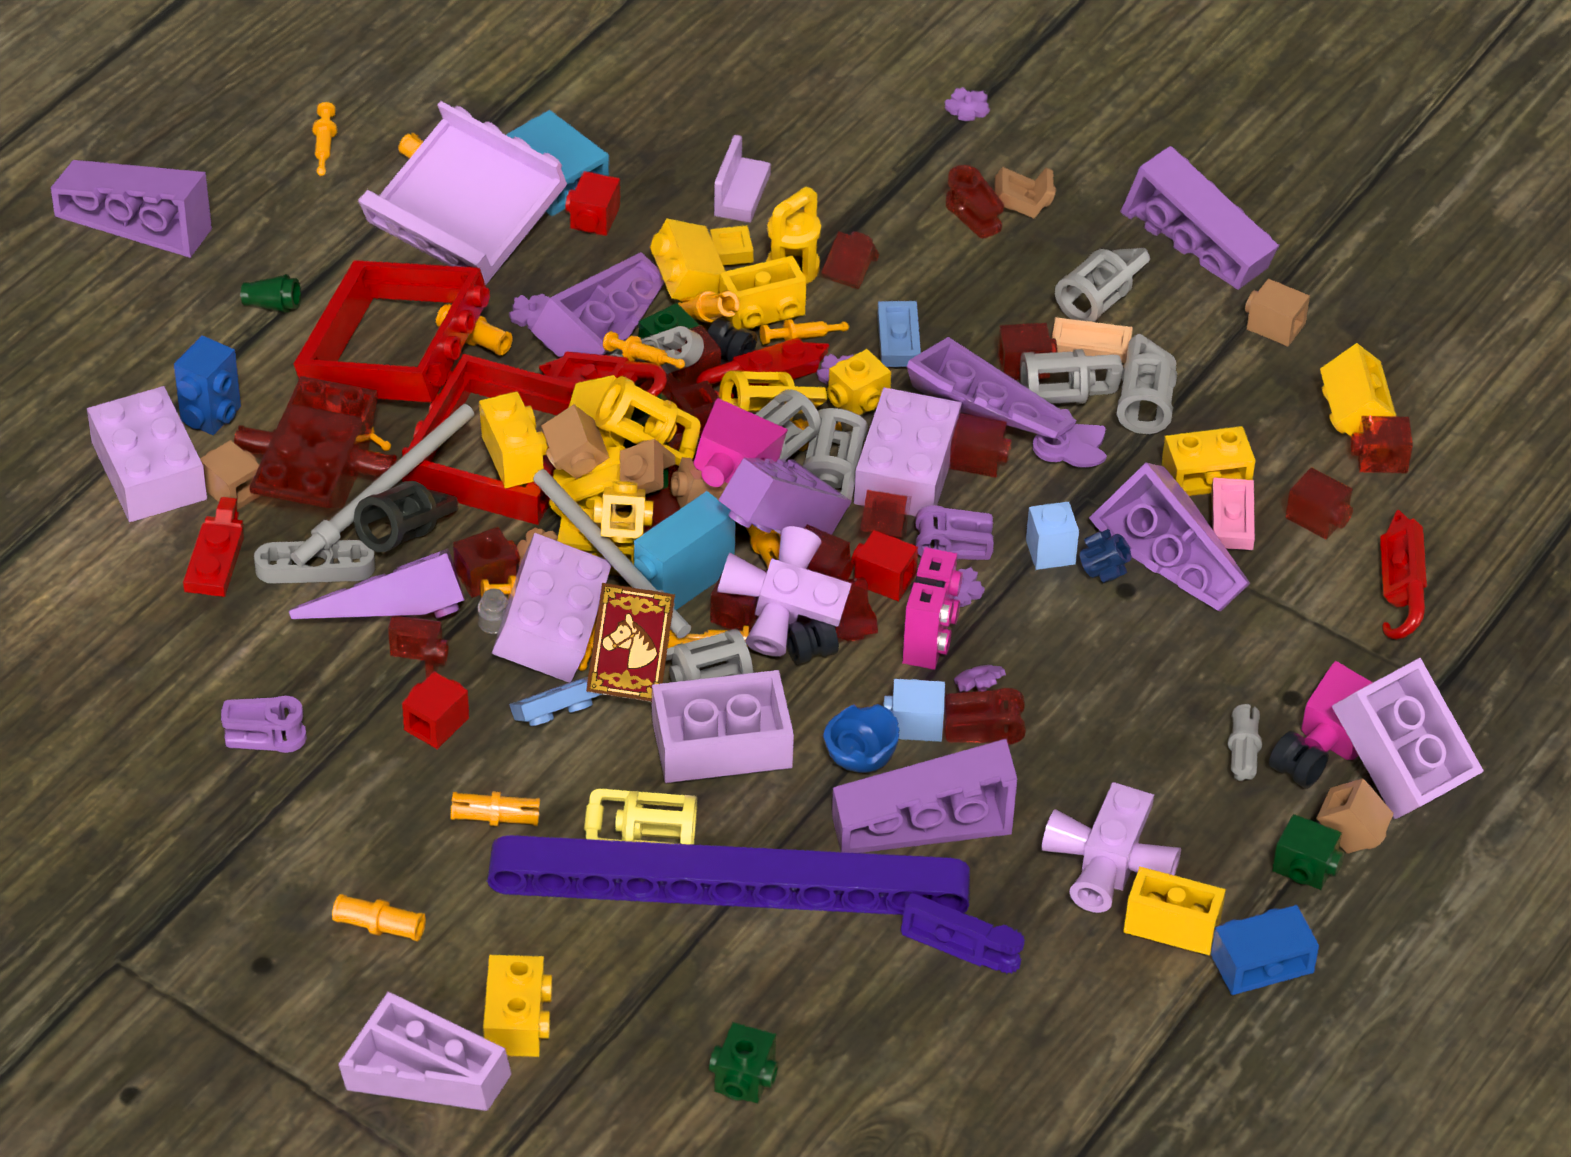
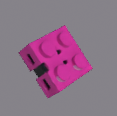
M924 548L917 570V577L913 583L906 606L903 664L935 670L939 655H947L952 630L947 628L950 624L956 625L960 600L954 599V596L958 597L963 577V572L956 571L957 553Z

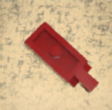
M221 497L216 508V516H207L205 523H202L183 580L184 592L226 596L244 540L243 520H238L237 498Z

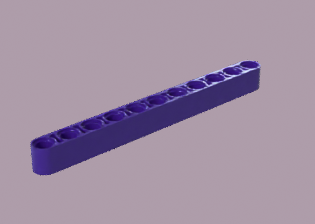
M514 835L502 836L493 841L487 880L489 886L494 891L507 895L895 915L904 914L905 902L911 893L936 901L962 913L968 910L970 898L969 866L964 861L955 858Z

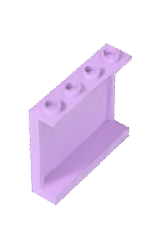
M440 101L438 108L443 118L379 196L367 190L358 202L369 223L448 266L480 268L486 285L565 188L567 183L561 170L562 165L553 155L549 153L542 155L531 149L521 138L514 137L512 139L502 134L494 124L487 121L482 123L474 119L462 107L456 106L453 108Z

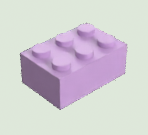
M164 386L87 408L92 444L129 522L207 500L203 464Z
M884 387L856 468L854 504L916 516L917 512L924 507L937 505L959 438L962 402Z
M534 533L520 563L492 654L570 683L586 652L598 612L602 583L607 582L611 564L603 558Z
M1421 658L1332 705L1386 805L1394 813V819L1421 807L1484 772Z
M779 670L652 685V721L665 783L792 768L794 734Z

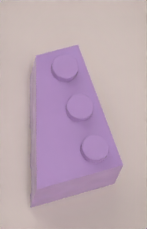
M390 992L383 998L339 1063L346 1090L488 1111L511 1076L505 1048Z

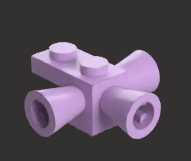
M794 526L782 529L779 560L771 559L767 572L732 553L728 555L717 592L759 597L755 615L759 617L745 640L750 648L759 653L769 656L784 655L786 653L788 624L795 623L798 615L839 626L852 583L806 569L821 545V539L807 529Z
M1112 782L1092 829L1056 809L1053 810L1044 833L1042 851L1084 855L1082 873L1070 888V896L1079 907L1097 913L1110 909L1114 888L1123 891L1131 870L1137 873L1139 866L1175 876L1181 848L1139 844L1140 834L1153 806L1154 794Z

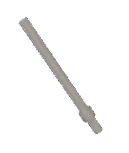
M467 404L460 406L329 521L323 520L311 530L312 536L291 553L292 560L297 565L303 566L322 548L329 549L340 539V533L354 521V512L359 501L395 486L474 417L475 414L472 408Z
M545 469L538 471L534 475L533 481L632 588L664 592L663 590H657L609 537L601 536V529ZM674 603L670 629L678 638H683L688 635L691 626L674 609Z

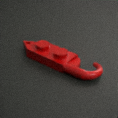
M794 338L733 357L731 362L708 368L700 373L696 380V388L703 397L716 401L719 398V392L713 390L709 385L722 381L723 376L728 371L787 372L791 375L792 379L817 372L819 363L828 354L829 344L802 342L799 338ZM748 383L752 386H769V383Z
M566 351L562 358L539 366V369L545 376L572 383L612 375L616 378L620 376L626 377L634 383L638 378L654 379L653 385L646 392L656 397L664 390L667 383V374L661 366L654 363L629 361L627 357Z
M1397 510L1388 531L1380 536L1383 596L1394 607H1405L1408 605V616L1402 625L1397 628H1391L1388 622H1384L1382 625L1383 633L1388 638L1396 640L1412 634L1421 624L1425 613L1424 588L1427 587L1423 526L1414 518L1410 520L1400 510Z

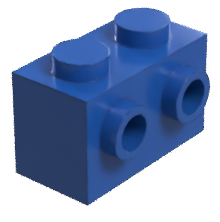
M202 335L174 363L181 421L191 428L202 430L214 436L224 424L229 423L233 419L236 411L241 407L235 349Z
M1295 905L1284 909H1271L1258 916L1243 920H1231L1215 927L1211 956L1230 993L1235 995L1314 973L1319 944L1300 909Z

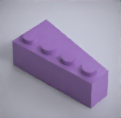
M1169 146L1140 166L1120 212L1129 219L1137 216L1146 222L1145 229L1155 236L1163 233L1174 241V248L1184 255L1186 253L1195 254L1199 257L1202 267L1237 290L1269 267L1279 247L1268 233L1258 227L1245 215L1241 208L1233 204L1172 146Z
M73 160L51 187L55 217L191 258L212 230L206 172Z
M743 458L718 500L731 510L728 514L731 519L747 528H750L753 524L767 533L774 530L781 535V531L785 527H800L813 532L821 541L826 543L852 502L792 459H789L788 462L778 459L775 462L772 459L763 461L760 458Z
M1003 739L833 787L832 818L840 852L863 853L1012 834L1017 776L1007 740Z

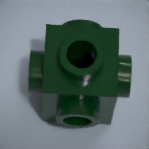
M732 1022L723 1046L716 1045L710 1059L709 1071L715 1073V1092L724 1094L733 1100H746L758 1104L764 1088L773 1087L778 1073L779 1062L775 1061L776 1034Z

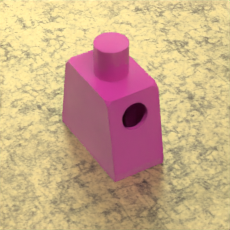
M717 398L702 432L694 466L702 471V478L708 485L719 487L724 482L729 483L743 458H760L763 461L772 459L777 462L780 458L788 429Z
M1335 661L1305 707L1301 729L1307 736L1305 743L1311 747L1319 746L1327 752L1331 750L1346 760H1354L1358 757L1359 754L1332 705L1373 682Z

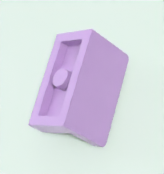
M734 135L716 177L714 216L751 223L769 179L771 163L742 158V136Z

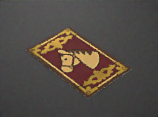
M602 583L586 692L652 702V685L663 684L675 594Z

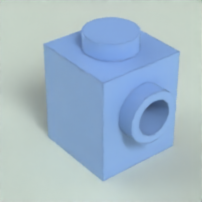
M1069 501L1029 507L1026 543L1035 569L1075 565L1079 529Z
M894 679L893 696L884 697V707L891 710L894 717L898 720L899 739L942 742L945 682Z

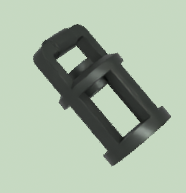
M405 481L394 488L379 494L370 495L359 501L354 512L355 530L360 540L368 548L376 552H386L403 542L431 532L438 518L457 511L458 500L456 496L429 490L416 481ZM388 516L392 527L391 534L377 539L371 533L368 523Z

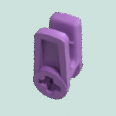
M937 505L924 507L917 512L915 516L916 528L920 534L916 539V546H918V554L921 557L924 548H931L930 543L934 539V548L932 549L957 553V559L988 560L991 558L994 544L993 535H991L993 530V516L991 514L949 509ZM934 517H937L936 526H934Z
M291 696L226 700L221 711L222 726L225 728L226 747L271 750L283 753L294 752L300 749L307 739L305 726L301 722L303 718L302 704L298 699ZM284 708H288L289 714L287 718L285 717ZM284 730L286 731V741L283 740L282 736Z

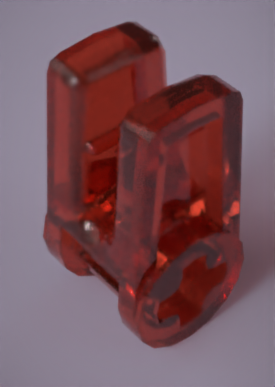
M959 165L952 168L948 173V185L951 189L946 195L947 209L954 213L981 239L999 233L1002 230V222L997 216L1003 213L1004 203L975 167Z
M1013 688L946 694L944 700L946 740L948 742L993 743L1006 739L1008 745L1021 741L1026 734V725L1021 718V713L1025 708L1023 694ZM1005 700L1008 701V708H1007V709H1004V701H1005ZM1005 724H1008L1009 731L1007 733L1004 731Z

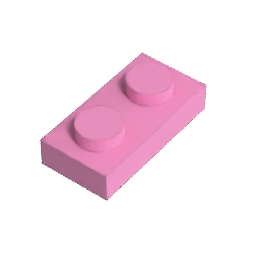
M1213 478L1212 530L1225 548L1253 550L1255 540L1254 480Z

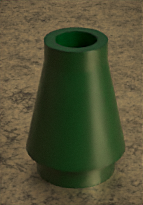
M288 274L254 282H243L241 286V301L244 306H256L289 313L291 309H298L300 306V282L297 278H290Z

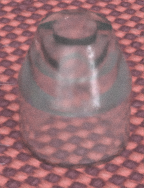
M492 588L485 591L478 603V625L487 633L498 634L508 604V599L501 590Z

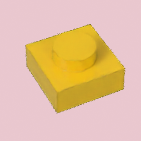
M748 225L710 229L711 239L723 265L753 263L754 250Z

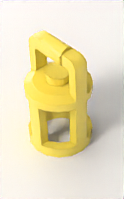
M595 789L592 791L589 804L586 806L584 825L586 839L667 843L641 841V836L681 839L680 843L671 844L694 845L697 796ZM603 800L625 802L624 810L617 809L616 831L622 832V840L598 838V833L602 830L604 807L601 805V802ZM641 804L683 807V811L646 809Z

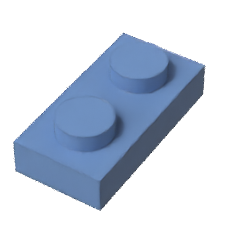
M878 301L877 316L881 362L886 367H907L909 360L921 353L917 301Z
M584 677L509 705L514 720L529 721L530 726H535L553 720V712L567 707L569 712H574L593 705L591 698L602 694L586 692L588 677Z

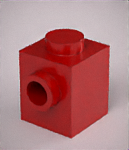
M587 171L583 172L575 190H570L566 198L565 210L570 212L571 229L607 236L620 209V178Z
M873 530L864 544L859 543L854 550L851 559V565L855 567L854 585L899 601L916 576L918 546Z
M434 671L424 682L416 684L411 689L408 697L402 702L404 731L438 749L469 719L468 690L459 682L452 679L449 680Z

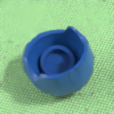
M854 704L841 711L828 722L824 730V741L829 755L838 765L853 772L871 773L883 768L891 760L899 740V723L891 710L884 706L876 704L871 707L859 708Z

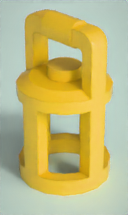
M804 187L778 204L773 211V215L769 218L767 231L771 239V252L768 254L766 262L789 255L803 257L802 273L807 284L818 276L820 269V260L816 253V247L821 233V223L817 217V193L812 188Z
M728 371L723 376L720 384L719 399L750 413H757L771 402L775 396L787 389L796 390L805 395L815 408L827 401V392L824 387H796L791 375L787 372ZM734 383L737 388L738 399L731 398ZM748 383H769V386H752Z
M618 377L609 386L599 404L595 418L597 427L607 432L612 431L635 444L652 439L657 440L675 455V464L678 466L682 457L693 459L701 427L700 421L696 417L677 408L675 403L669 400L664 401L635 386L634 382L626 377ZM620 394L619 399L614 409L612 410L611 407L617 396ZM629 405L650 415L645 426L624 416ZM676 422L685 427L679 451L665 445L675 435L677 430Z

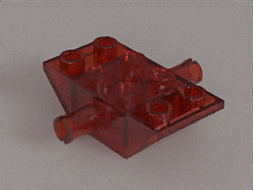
M301 376L282 418L273 432L239 425L235 433L234 443L243 451L247 450L251 453L264 455L250 484V493L324 508H343L358 473L380 477L397 462L395 454L368 450L378 391Z

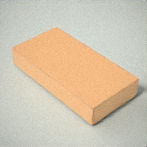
M1055 317L1050 353L1072 352L1074 349H1083L1086 356L1114 354L1120 356L1121 363H1126L1128 343L1132 337L1133 327Z

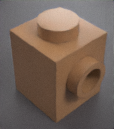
M1267 279L1260 290H1254L1247 300L1245 311L1249 313L1247 329L1289 346L1306 324L1310 296Z
M575 404L541 425L549 446L546 450L547 457L557 470L564 469L574 478L578 479L609 458L595 420Z
M233 441L226 442L200 458L204 468L206 492L218 502L221 497L237 498L236 505L237 510L264 494L261 465L257 463L255 457L249 451H243Z
M1362 778L1330 788L1316 819L1322 825L1342 832L1340 846L1348 854L1363 849H1373L1380 845L1386 837V830L1394 813L1365 779Z

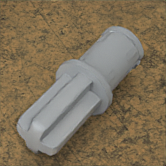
M1242 704L1234 708L1232 712L1233 733L1228 738V747L1232 751L1231 771L1234 773V778L1238 781H1243L1244 779L1252 780L1257 773V752L1262 747V738L1258 734L1260 712L1254 706L1252 718H1250L1251 705Z

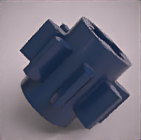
M1107 529L1084 539L1088 547L1081 550L1080 560L1089 576L1092 578L1100 576L1104 583L1127 573L1124 564L1130 562L1132 556L1130 547L1122 535L1115 534L1111 536L1110 530Z

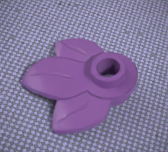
M1062 409L1063 412L1072 417L1068 409ZM1075 424L1074 427L1056 439L1037 434L1033 440V450L1039 458L1045 461H1065L1076 467H1093L1103 463L1107 457L1099 449L1104 440L1105 427Z

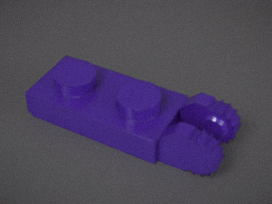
M911 893L905 902L901 927L903 936L980 967L984 965L996 971L1000 970L1001 973L1012 974V972H1016L1019 969L1021 958L1018 953H1020V950H1023L1025 942L1024 935L1022 936L1021 932L1012 930L1011 927L1006 925L993 927L992 924L979 920L976 917L969 916L915 893Z

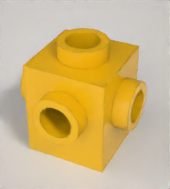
M868 349L829 368L827 394L831 403L837 408L851 411L858 415L877 408L883 388H890L891 371Z
M614 481L612 487H604L603 498H595L594 523H601V536H607L613 542L631 543L634 542V538H639L643 535L644 526H652L653 501H645L646 489H637L638 484L629 481ZM617 504L631 505L632 510L627 515H621L617 512L616 506Z

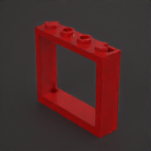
M354 260L293 363L304 393L318 394L320 391H325L328 395L433 402L440 387L445 384L452 365L459 358L461 349L469 334L474 331L476 321L482 310L489 303L490 291L489 288H486L480 268ZM373 298L453 303L418 367L338 361Z
M463 354L455 369L449 371L441 393L437 394L433 402L430 403L429 413L425 420H420L417 423L414 438L409 447L402 449V457L460 406L465 404L471 393L492 398L518 391L524 406L530 405L534 410L557 416L569 408L576 383ZM439 447L402 479L403 482L416 481L429 490L456 496L459 504L539 525L550 505V498L535 482L527 483L526 487L514 486L505 489L500 480L431 462ZM547 455L543 456L544 469L553 477V470H556V468L552 465Z

